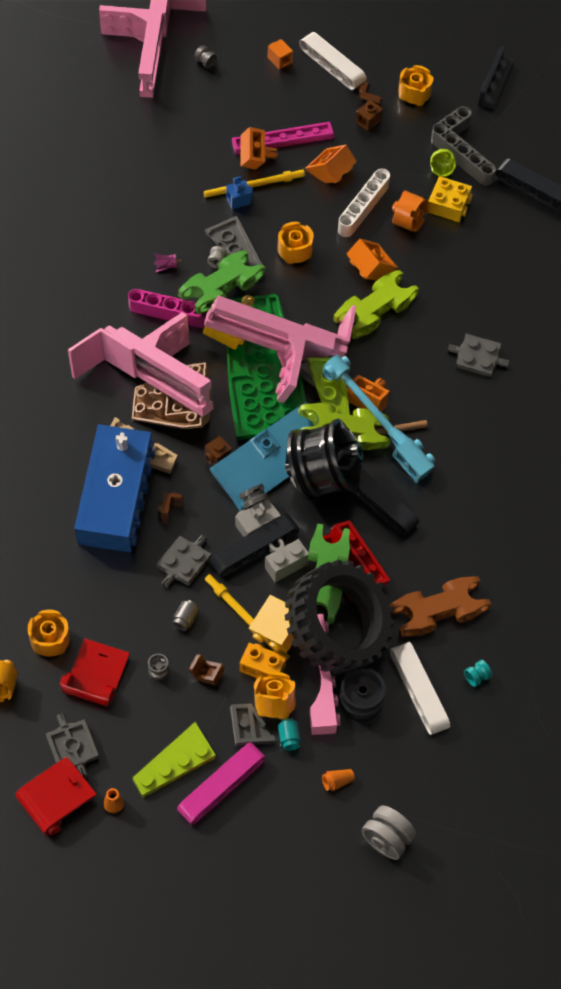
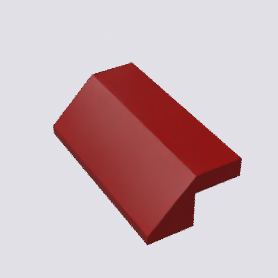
M350 520L335 524L330 534L323 536L326 542L330 544L337 543L342 537L344 528L350 529L348 561L353 562L354 567L358 565L365 567L364 572L367 574L373 573L375 575L374 580L377 583L381 582L383 586L391 581ZM345 593L351 604H353L352 599Z

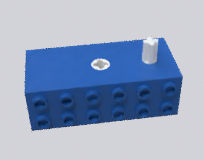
M98 424L74 527L78 545L130 553L132 546H136V528H140L141 517L139 515L140 511L144 510L145 505L143 496L148 491L147 476H151V459L154 460L156 448H154L155 440H152L151 432Z

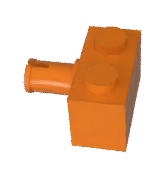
M249 127L241 134V167L256 170L265 163V157L271 159L277 157V153H275L277 152L276 148L265 147V130Z
M357 375L353 381L378 410L382 412L386 408L390 392L385 389L386 382L384 380L381 381V378L372 382ZM348 386V402L359 408L368 409Z

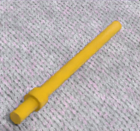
M304 170L285 171L280 175L248 181L247 184L253 188L280 181L289 182L294 178L305 176ZM226 186L204 191V197L226 194Z
M209 574L205 581L214 589V593L219 598L222 597L250 626L254 621L251 615L227 592L228 589L223 584H219ZM280 649L279 652L286 656L287 661L290 656Z

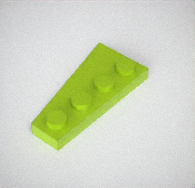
M194 722L133 777V782L144 798L216 758V755L198 725Z

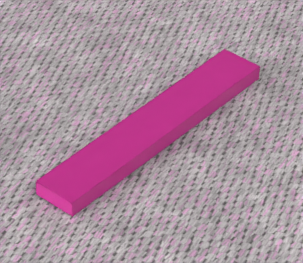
M330 122L265 132V147L278 148L334 138V132ZM241 136L232 138V145L235 155L241 154Z

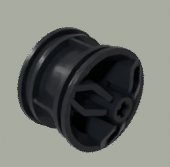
M341 419L332 420L331 423L324 424L319 428L311 430L295 429L289 433L285 469L290 480L305 500L313 501L317 497L336 491L357 490L362 470L363 451L353 433Z

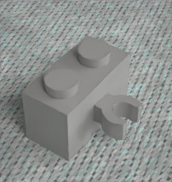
M267 498L254 504L253 507L247 510H241L235 516V526L242 536L245 537L281 515Z
M278 539V545L280 546L278 548H275L272 543L269 544V550L272 554L265 557V569L275 583L308 565L309 553L299 539L284 546L283 540Z

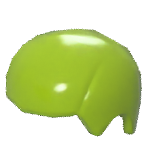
M439 149L430 158L431 170L437 176L447 177L456 168L455 155L448 149Z

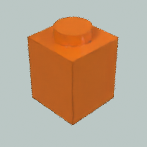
M280 39L268 46V59L278 69H281L292 63L293 50Z

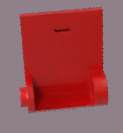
M84 638L71 673L62 676L59 687H62V692L109 707L130 653Z
M67 756L22 786L15 794V797L44 835L50 834L51 836L61 829L60 825L63 818L96 796L95 791Z

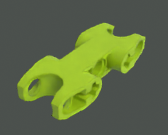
M400 270L394 271L378 279L372 287L374 292L363 300H360L357 296L347 300L334 314L333 320L336 323H340L352 305L356 306L354 316L356 324L352 327L351 338L357 339L375 330L381 323L379 316L391 308L397 313L407 308L419 294V288L416 285L408 288L397 286L402 280L403 273Z
M325 403L304 404L298 409V414L301 417L310 419L314 424L312 427L301 428V430L319 428L324 424L331 423L332 420L341 419L353 433L362 450L385 449L390 445L388 437L382 436L375 431L374 427H382V424L369 409H356L353 411V415L334 413V406ZM383 414L385 418L389 421V416Z

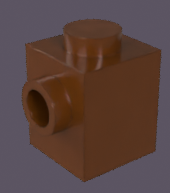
M370 100L357 110L356 123L369 131L382 120L383 109Z
M221 436L205 445L204 456L212 466L232 453V448Z

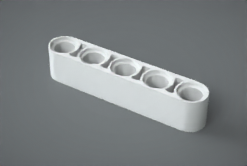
M312 32L299 41L300 48L350 90H354L367 80L365 73L317 33Z
M386 169L375 171L339 218V235L349 237L359 227L387 191L390 180L389 171Z
M407 642L391 648V658L428 733L433 735L450 728L448 716L412 644Z

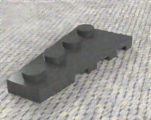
M237 216L205 229L206 234L217 246L227 250V256L246 250L249 253V260L245 264L246 266L262 265Z

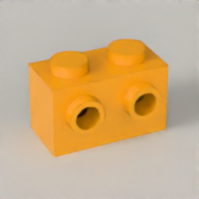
M248 643L240 661L239 671L256 678L260 676L262 678L267 677V673L271 672L283 673L286 666V656L279 651L265 649L260 644Z

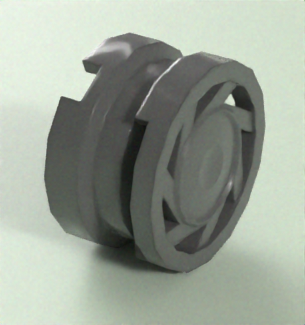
M263 484L254 486L239 494L240 499L244 501L243 506L245 509L269 498L268 494L264 492L265 487Z

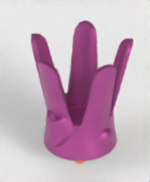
M154 254L157 259L154 264L160 265L157 267L156 272L168 268H177V262H181V260H176L175 254L169 256Z

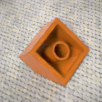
M346 144L326 148L305 169L324 183H337L342 179L341 176L344 173L352 170V166L357 161Z
M359 239L347 252L350 263L360 270V275L366 280L376 281L398 269L397 265L378 243Z

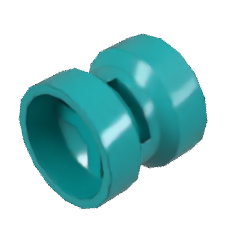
M480 660L475 663L474 667L465 669L464 675L473 687H477L481 684V680H488L492 677V671L484 660Z

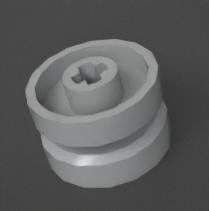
M384 805L378 807L373 814V820H368L361 830L363 837L374 849L394 860L401 857L405 851V845H410L417 834L413 825L403 815Z

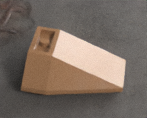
M206 362L187 365L210 380ZM147 382L135 387L133 421L179 429L203 427L210 421V412L202 417ZM212 388L209 389L210 401L212 395Z

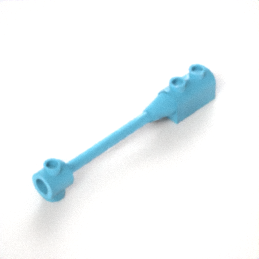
M339 355L333 356L324 365V376L329 381L342 379L388 431L391 440L396 446L392 456L416 483L419 482L435 468L434 463L436 461L433 455L430 453L425 455L422 451L423 445L418 439L413 441L396 427L392 426L347 374L350 371L349 366L351 363L346 356L342 358Z

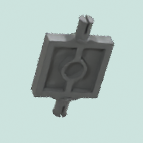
M466 334L464 342L460 347L451 344L448 347V352L458 354L456 368L491 377L497 365L507 368L509 360L499 358L501 343Z
M200 535L195 543L179 536L158 561L157 568L168 575L161 582L165 588H168L174 580L181 581L189 586L211 558V553L201 548L207 541L205 536Z
M61 713V716L58 714L56 717L60 726L56 730L46 733L55 762L58 763L67 756L82 776L84 774L86 778L88 774L84 765L99 759L86 721L84 719L76 723H68L65 713Z

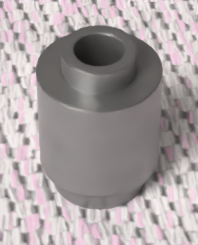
M190 600L182 601L173 617V626L181 631H186L187 628H190L199 613L197 604Z

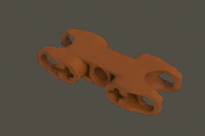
M478 576L460 577L446 582L442 586L444 591L442 593L424 598L421 591H415L389 604V607H393L394 610L392 614H406L411 619V621L399 628V636H421L437 628L435 621L455 615L457 622H465L490 609L491 602L489 599L476 600L468 594L480 586V578Z

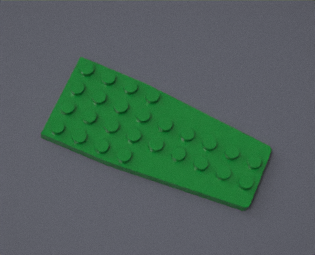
M276 294L230 299L284 319L279 298ZM247 340L242 345L239 344L235 350L226 346L229 396L237 440L252 439L306 402L300 371L296 388L284 403L277 401L278 394L276 393V388L279 382L281 383L279 374L282 369L277 351Z

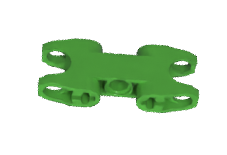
M242 250L222 259L218 265L219 270L205 277L202 273H198L191 277L179 289L178 296L184 300L192 297L199 298L195 304V312L203 314L209 311L218 295L226 298V293L236 287L243 291L253 287L264 276L266 267L260 264L252 267L246 266L245 264L249 260V253L246 250Z
M317 524L315 534L310 543L308 561L317 562L316 568L324 563H332L336 560H342V564L347 562L350 552V529L344 528L340 541L330 544L323 539V525ZM327 585L320 589L317 605L327 609L328 625H333L340 608L343 591Z

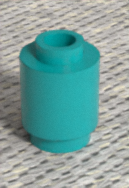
M292 718L283 719L278 724L281 745L284 747V750H296L300 747L301 743L298 722Z

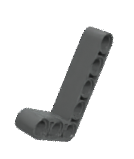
M459 107L433 126L431 142L438 149H448L453 152L457 165L480 184L489 186L494 181L496 168L458 136V134L469 127L472 113L468 107Z

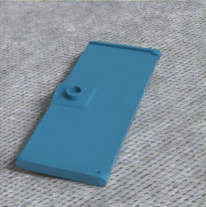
M299 407L260 432L249 442L209 469L240 511L245 509L243 506L244 501L239 497L240 493L259 484L264 485V492L267 493L289 477L285 469L288 435L292 430H301V428L314 426L310 419L301 417L298 414Z

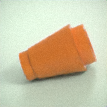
M352 769L327 771L326 774L322 775V782L327 791H335L355 780Z
M111 788L107 791L103 801L104 808L110 813H117L122 810L124 799L117 789Z

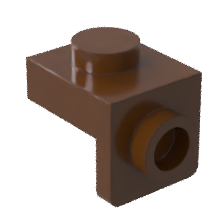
M365 82L364 86L361 85L359 90L360 99L366 102L371 100L381 106L383 99L368 93L370 84Z
M164 492L163 501L158 504L157 514L161 515V522L169 523L172 506L183 507V495L176 492Z
M200 654L196 655L189 668L190 673L197 681L217 685L225 670L223 664L206 661Z

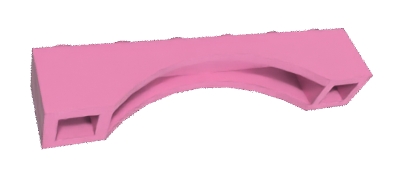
M318 614L322 628L326 633H329L328 621H324L323 614ZM318 665L321 675V688L310 708L311 735L336 733L337 726H340V715L335 712V707H338L337 694L333 695V688L336 687L335 676H331L330 671H321V666Z

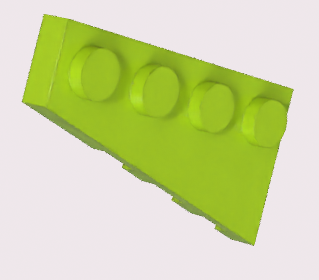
M332 357L307 358L306 361L321 403L333 405L334 413L350 415L347 384L342 379L329 381L323 374L324 365Z

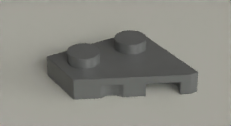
M252 704L231 705L230 711L235 746H244L249 742L254 745L275 743L274 735H270L265 727V722L257 715V711Z

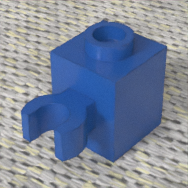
M241 176L233 178L234 183L226 185V198L231 208L235 209L252 204V196H254L252 187L248 186L246 180L241 181Z

